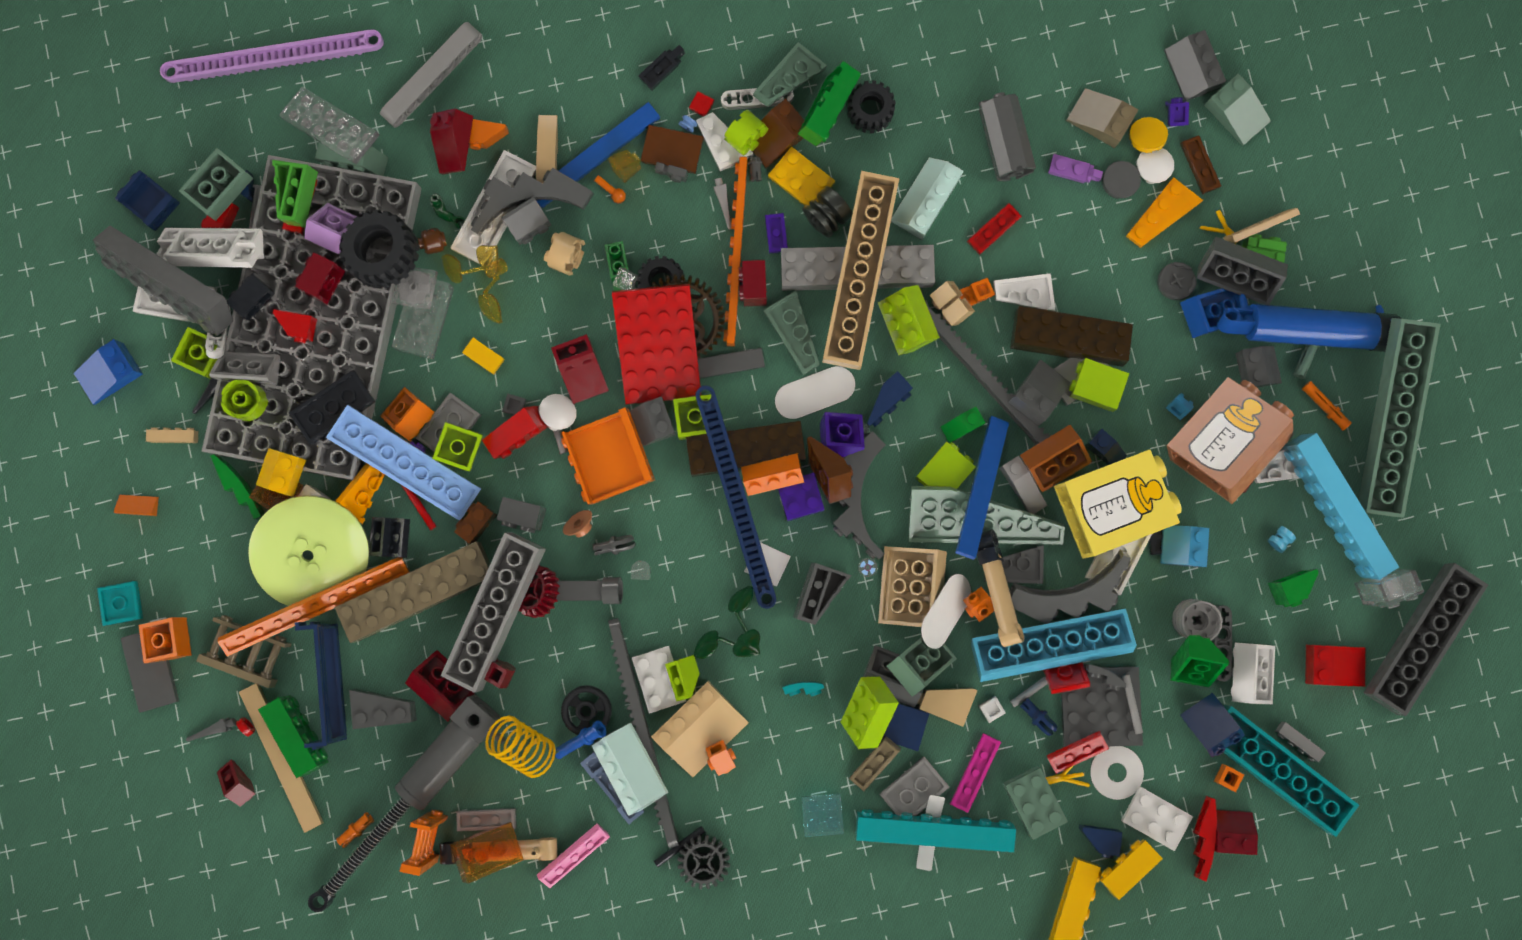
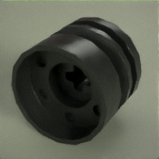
M826 186L817 194L820 203L811 200L809 202L810 206L805 205L802 210L810 224L822 235L830 238L833 235V231L839 229L836 221L844 225L852 217L853 213L845 200L835 190Z

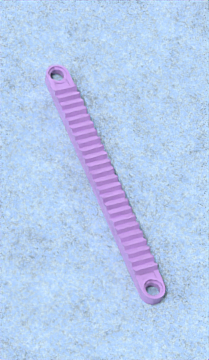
M376 30L358 31L168 61L162 64L160 74L170 83L193 81L194 79L200 80L201 78L208 79V77L215 78V76L222 77V75L229 76L230 74L236 75L245 71L252 72V70L280 68L289 64L296 65V63L303 64V62L331 60L334 57L340 58V56L361 55L365 52L381 49L384 40ZM377 36L378 42L376 44H369L370 37ZM169 68H175L173 76H167Z

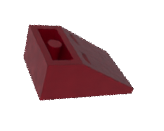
M587 334L551 347L573 404L609 391Z

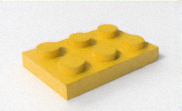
M792 146L768 174V178L804 206H810L809 202L811 200L819 203L817 194L826 186L831 188L835 184L833 178Z

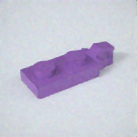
M1053 154L1048 174L1080 183H1090V180L1099 182L1103 171L1094 169V166L1089 163Z

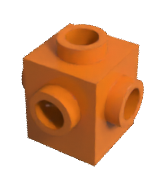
M982 587L963 600L967 605L965 608L966 612L971 618L975 616L979 622L994 612L992 600Z

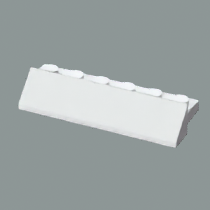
M165 228L157 240V243L160 245L157 255L174 266L252 268L257 259H264L263 231L261 229Z

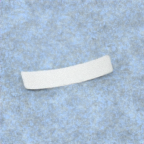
M930 795L925 814L940 818L945 798ZM919 845L917 869L932 870L935 846Z

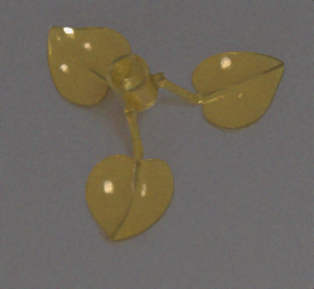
M479 246L476 250V255L482 266L465 271L461 270V263L456 257L450 254L443 255L442 262L445 273L454 283L462 282V275L480 270H485L486 275L489 278H493L483 291V295L478 296V303L481 311L488 319L495 323H503L500 305L497 299L488 293L495 282L500 280L499 276L508 271L506 262L502 258L498 259V246Z

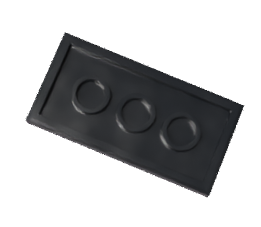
M352 370L290 411L289 414L309 445H313L330 432L347 405L362 412L376 401L356 371Z

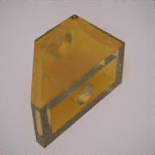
M624 150L608 158L612 170L624 183L641 169L639 163L641 160L634 152L631 154L628 150Z

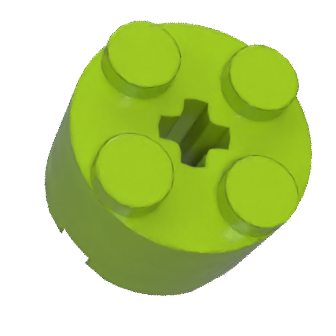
M749 110L743 111L740 114L742 118L738 121L734 120L724 135L726 137L724 140L743 156L749 150L754 151L759 144L757 140L760 136L763 137L769 129Z
M233 380L223 388L221 393V406L228 415L243 421L257 419L268 406V399L264 390L257 384L247 380Z

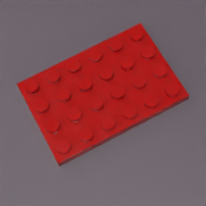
M690 284L612 291L625 404L645 403L662 397L663 401L696 396V392L701 386Z

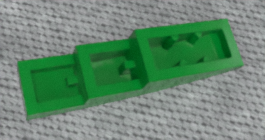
M211 455L210 457L224 490L234 491L239 505L248 506L253 519L260 520L265 512L248 483L221 456Z

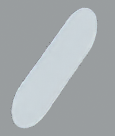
M839 366L828 368L782 386L775 397L776 408L786 418L797 419L847 400L854 392L855 379L846 368Z
M955 574L949 578L923 620L921 628L922 638L930 648L936 649L945 643L967 607L963 600L971 594V587L967 578L961 574Z

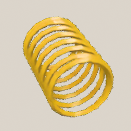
M503 716L495 721L486 736L485 745L489 755L501 760L527 777L536 778L543 775L551 767L555 759L556 749L553 741L513 716ZM502 720H505V721H503L502 723H500L499 726L495 729L494 734H493V736H492L491 749H490V748H489L488 740H489V736H490V734H491L493 728H494L499 722H501ZM513 721V723L507 726L501 733L500 738L498 740L496 753L494 749V739L498 730L505 723ZM516 725V729L510 733L505 741L503 752H500V744L504 734L509 728ZM516 732V736L512 744L507 748V744L510 738ZM525 734V738L519 744L517 751L512 754L513 748L519 742L520 737ZM531 737V742L526 746L522 756L518 758L519 752L523 749L527 739ZM543 741V749L539 758L532 765L525 767V764L535 757L540 742ZM547 742L549 745V752L544 763L539 768L533 771H527L533 768L541 760L545 753ZM537 744L532 756L525 761L530 749ZM553 751V753H552V759H551L549 765H548L542 772H540V773H538V774H534V773L540 771V770L547 764V762H548V760H549V758H550V756H551V752Z

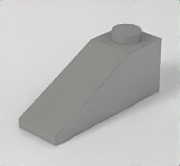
M1019 456L999 468L1029 513L1035 514L1047 506L1030 472Z

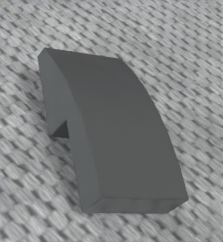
M1085 665V670L1090 672V677L1101 679L1103 675L1102 683L1108 684L1107 688L1118 691L1120 687L1126 688V683L1112 672L1095 665Z

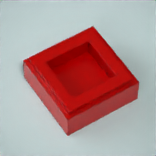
M697 91L689 109L704 117L709 113L714 99Z

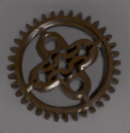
M674 274L673 280H670L669 275H667L666 282L659 278L660 285L653 282V287L690 284L691 289L700 293V295L691 294L692 304L697 303V308L692 307L694 329L699 331L695 335L696 343H701L696 347L698 359L701 358L700 353L706 356V348L712 351L713 347L711 344L717 345L718 341L716 339H721V334L718 332L724 331V328L720 326L725 324V320L720 319L725 317V313L720 312L724 307L723 305H718L721 299H714L717 293L713 292L710 294L712 287L709 286L705 289L706 282L704 281L699 285L700 279L696 278L695 282H693L691 275H689L688 280H685L684 274H681V279H677V274ZM704 299L709 302L713 312V326L706 339L704 338L705 328L697 320L704 311Z

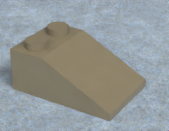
M1085 88L1066 121L1116 148L1137 114L1138 109L1120 99Z

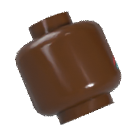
M438 228L423 230L421 238H417L419 248L424 249L426 254L442 252L444 246H447L444 232H440Z

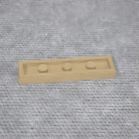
M1298 208L1285 210L1225 236L1223 239L1231 243L1238 242L1300 215Z

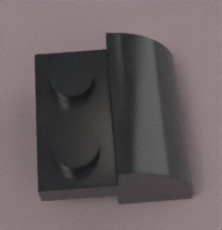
M372 517L369 556L407 558L410 519Z

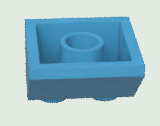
M1173 525L1163 529L1160 564L1207 567L1209 528Z

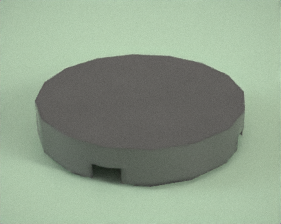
M1125 161L1114 162L1108 166L1102 178L1104 190L1108 195L1116 199H1126L1134 195L1141 182L1138 169L1133 164Z
M1173 262L1160 271L1157 285L1159 291L1170 300H1181L1194 291L1197 279L1190 266L1181 262Z

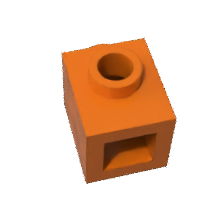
M724 740L706 748L709 757L707 763L711 771L715 769L718 776L736 768L734 763L736 756L732 748H727Z

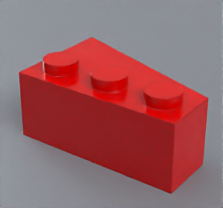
M539 406L524 407L482 439L494 459L509 457L512 454L511 451L522 447L528 440L548 428L540 417Z

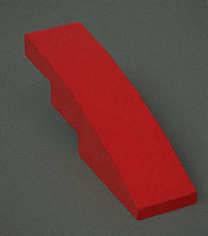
M1208 796L1204 800L1193 833L1199 835L1193 854L1200 857L1194 876L1206 882L1213 862L1217 834L1216 800Z

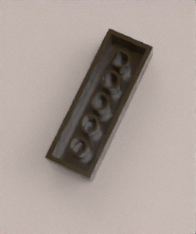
M1019 306L1015 312L1010 349L1083 360L1087 358L1096 362L1123 367L1129 361L1133 324Z
M801 421L727 431L738 470H741L743 466L798 453L800 462L806 461ZM707 434L686 437L691 476L718 474Z

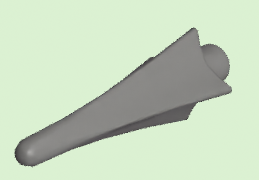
M722 178L715 179L716 186H714V191L722 208L727 228L731 230L727 186L723 184Z

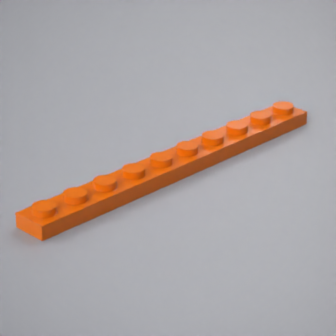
M740 157L739 163L735 164V174H738V181H734V193H737V200L733 199L732 211H736V215L731 221L734 237H730V248H733V255H729V266H732V273H728L727 285H731L730 292L726 294V303L729 304V311H725V322H728V330L724 329L723 341H727V346L735 347L739 293L738 267L741 264L747 157Z
M397 557L218 637V643L226 656L232 655L294 627L295 622H305L410 573L403 558Z

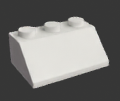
M1235 643L1233 649L1234 667L1232 668V701L1251 704H1273L1275 646Z

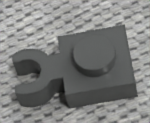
M656 162L655 173L667 175L670 180L677 183L687 181L688 172L686 169Z

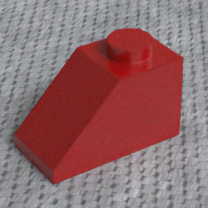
M273 309L274 316L287 335L294 338V342L303 344L306 341L313 342L317 323L316 318L310 315Z

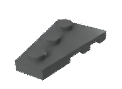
M1044 545L1003 557L1004 562H1002L1007 583L1043 584Z

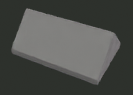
M225 351L224 355L217 359L209 375L218 381L247 380L255 384L277 385L280 356Z

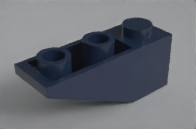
M898 371L883 383L866 426L868 428L872 425L876 427L883 421L881 417L885 413L890 415L897 408L896 404L900 400L905 402L912 395L910 392L913 387Z

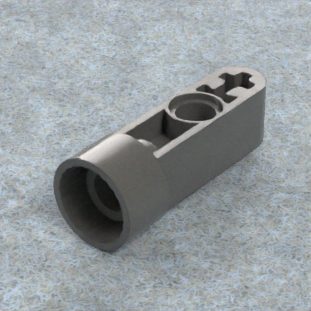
M604 577L602 581L557 582L560 585L558 588L560 594L556 598L558 601L602 600L603 604L622 603L623 582L621 577Z

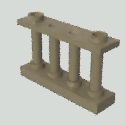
M226 615L213 617L212 621L220 624L210 651H207L205 654H199L196 661L266 688L275 687L277 680L272 678L273 667L281 647H291L292 643L286 642L287 638L280 635L265 639V641L274 645L264 671L258 673L254 671L255 668L253 666L263 641L253 645L246 665H243V667L236 665L237 661L235 660L238 652L229 655L225 660L220 659L217 654L220 648L218 637L225 635L228 627L236 630L243 627V625L233 622V618Z

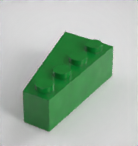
M842 61L823 82L798 135L814 146L825 142L830 135V128L835 125L837 116L843 109L861 73Z

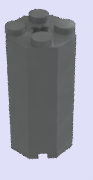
M1004 92L995 94L994 98L979 102V112L997 181H1011L1010 177L1019 179L1033 173L1036 166L1018 96L1016 94L1005 95Z

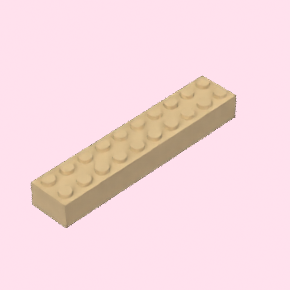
M861 171L822 363L856 370L861 369L899 178Z

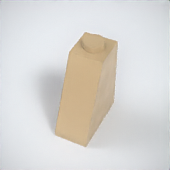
M973 688L926 689L917 702L919 704L918 708L963 727L977 690Z

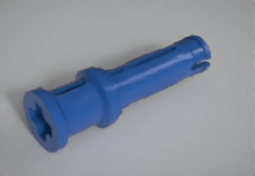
M595 721L591 727L583 728L579 735L555 747L556 752L559 751L555 754V757L562 759L581 746L591 745L597 738L605 737L607 731L604 724L600 721Z

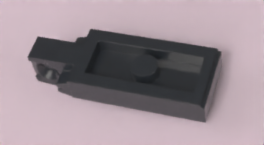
M678 45L673 51L670 49L668 51L665 50L638 76L639 79L653 91L681 63L680 59L685 54L684 49Z

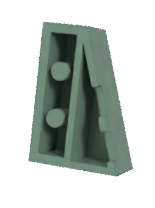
M323 137L320 138L315 159L322 163L321 165L384 176L388 161L386 155L369 144Z

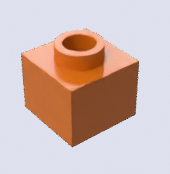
M1222 764L1214 782L1236 792L1244 774ZM1229 774V779L1225 781L1226 775Z

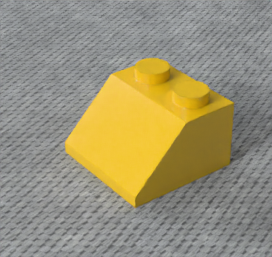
M268 448L256 485L294 497L306 460Z

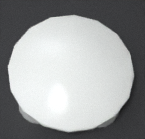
M1162 148L1158 151H1152V153L1142 152L1136 161V166L1141 177L1147 183L1154 184L1166 181L1172 175L1174 160L1172 155Z
M561 394L547 396L542 400L538 408L542 421L552 431L568 428L576 419L575 405L568 397Z

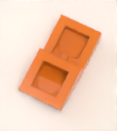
M988 278L960 289L963 294L960 297L961 300L966 298L971 306L995 295Z

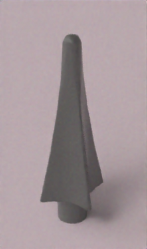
M229 717L226 719L222 718L208 728L187 737L186 741L189 742L208 735L233 730L232 727L236 725L235 718L229 719Z

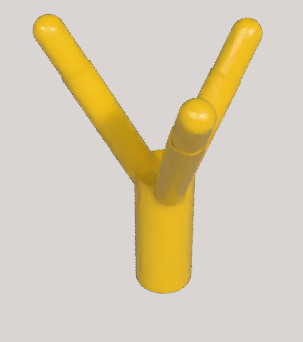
M1221 210L1216 211V214L1224 229L1207 226L1200 227L1202 230L1224 233L1226 236L1235 233L1228 227Z
M1072 767L1064 770L1061 774L1045 777L1049 785L1064 781L1085 787L1090 786L1089 783L1070 779L1084 776L1083 772L1066 775Z

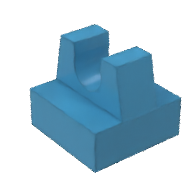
M1182 393L1174 398L1166 407L1179 420L1183 419L1194 408L1193 402L1191 400L1188 402Z

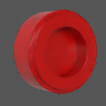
M242 717L236 722L238 729L245 736L249 737L255 732L253 724L247 718Z

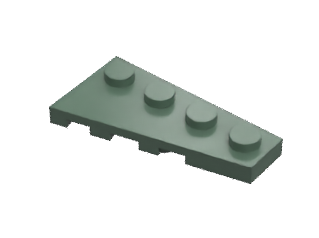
M798 42L754 91L753 96L768 107L825 70L827 65Z
M794 291L764 309V313L801 373L805 375L818 367L820 364L797 292Z

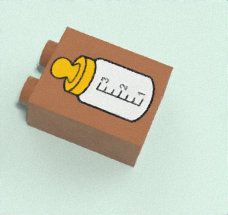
M1228 377L1168 443L1167 449L1170 461L1233 504L1293 437L1292 418L1294 414L1286 405L1279 401H1274L1270 405L1259 398L1261 392L1251 382L1242 380L1238 384Z

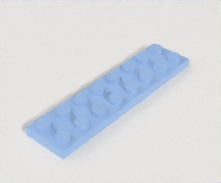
M350 405L346 406L326 436L330 441L457 520L464 516L481 490L474 483L439 461L432 459L428 454Z

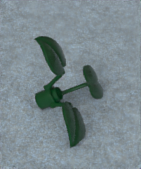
M747 586L737 591L728 603V610L735 612V616L745 633L737 638L736 643L718 637L719 633L716 630L705 633L696 644L694 650L695 659H705L711 656L716 651L719 641L732 645V652L737 657L760 655L759 631L756 629L747 630L739 615V612L745 611L752 601V586Z

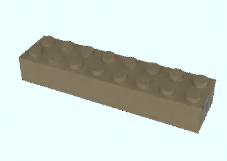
M476 541L334 608L349 642L356 643L481 585L490 562L481 542Z

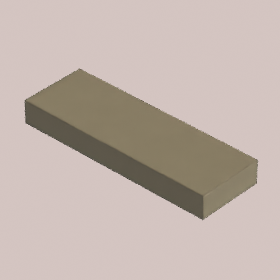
M885 736L878 748H875L849 779L865 791L900 752L901 748Z

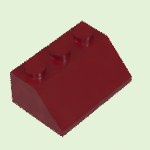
M436 650L411 672L405 684L449 722L451 715L464 700L475 693L441 676L448 659Z

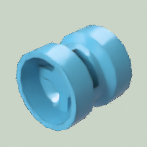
M1281 526L1277 533L1268 539V543L1276 551L1283 553L1287 549V545L1292 544L1296 537L1289 529Z

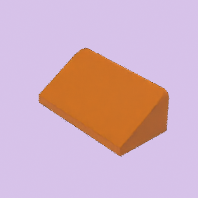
M119 495L114 513L157 516L159 497Z

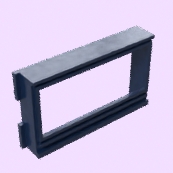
M295 622V631L313 630L322 739L306 743L304 748L312 747V750H316L335 742L347 740L338 624L310 622V625H306V622Z

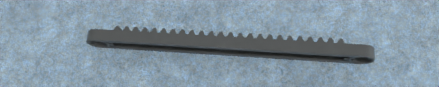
M927 305L940 337L939 339L1033 443L1037 445L1049 438V433L1043 434L1044 428H1038V425L1008 403L1013 394H1007L1008 388H1002L1003 383L996 382L998 377L991 376L992 370L986 371L987 365H981L982 359L976 360L977 354H971L972 348H966L967 343L960 342L962 337H956V331H950L951 325L946 326V320H940L941 314H935Z
M618 618L608 620L614 643L611 649L616 650L613 654L614 657L618 658L615 664L620 665L617 672L622 673L619 676V679L624 680L621 687L626 688L623 694L628 695L625 699V702L630 703L627 710H632L629 717L634 718L631 723L636 726L635 731L638 733L644 748L662 779L622 627ZM664 795L655 801L654 809L658 810L656 817L661 818L658 821V825L663 826L668 847L672 848L679 846V840L667 795Z

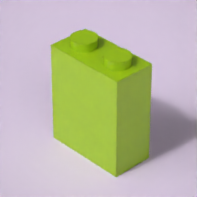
M1087 358L1082 362H1078L1075 373H1077L1076 379L1072 380L1069 386V391H1071L1069 397L1111 412L1116 411L1130 373Z
M946 442L915 479L923 486L952 487L957 489L976 466L973 465L974 461L968 455L963 456L958 452L960 449L951 442L949 444Z

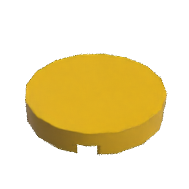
M1144 117L1137 120L1132 125L1129 133V139L1133 147L1145 153H1152V151L1162 149L1168 137V130L1165 124L1153 117Z

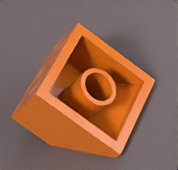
M404 387L380 416L396 432L408 441H411L419 434L420 429L425 423L430 421L435 412Z
M171 617L139 625L144 663L173 660L192 655L187 617Z

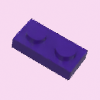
M784 213L765 215L769 254L780 253L781 248H788Z

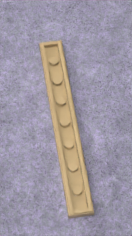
M255 683L240 691L239 694L304 833L323 824L324 822L303 777H295L258 711L259 708L268 704L260 685Z

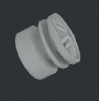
M1187 599L1179 603L1173 611L1172 623L1174 629L1185 638L1189 635H1200L1203 638L1213 640L1222 629L1223 619L1221 612L1215 605L1209 602ZM1193 616H1195V620H1197L1196 623H1193Z

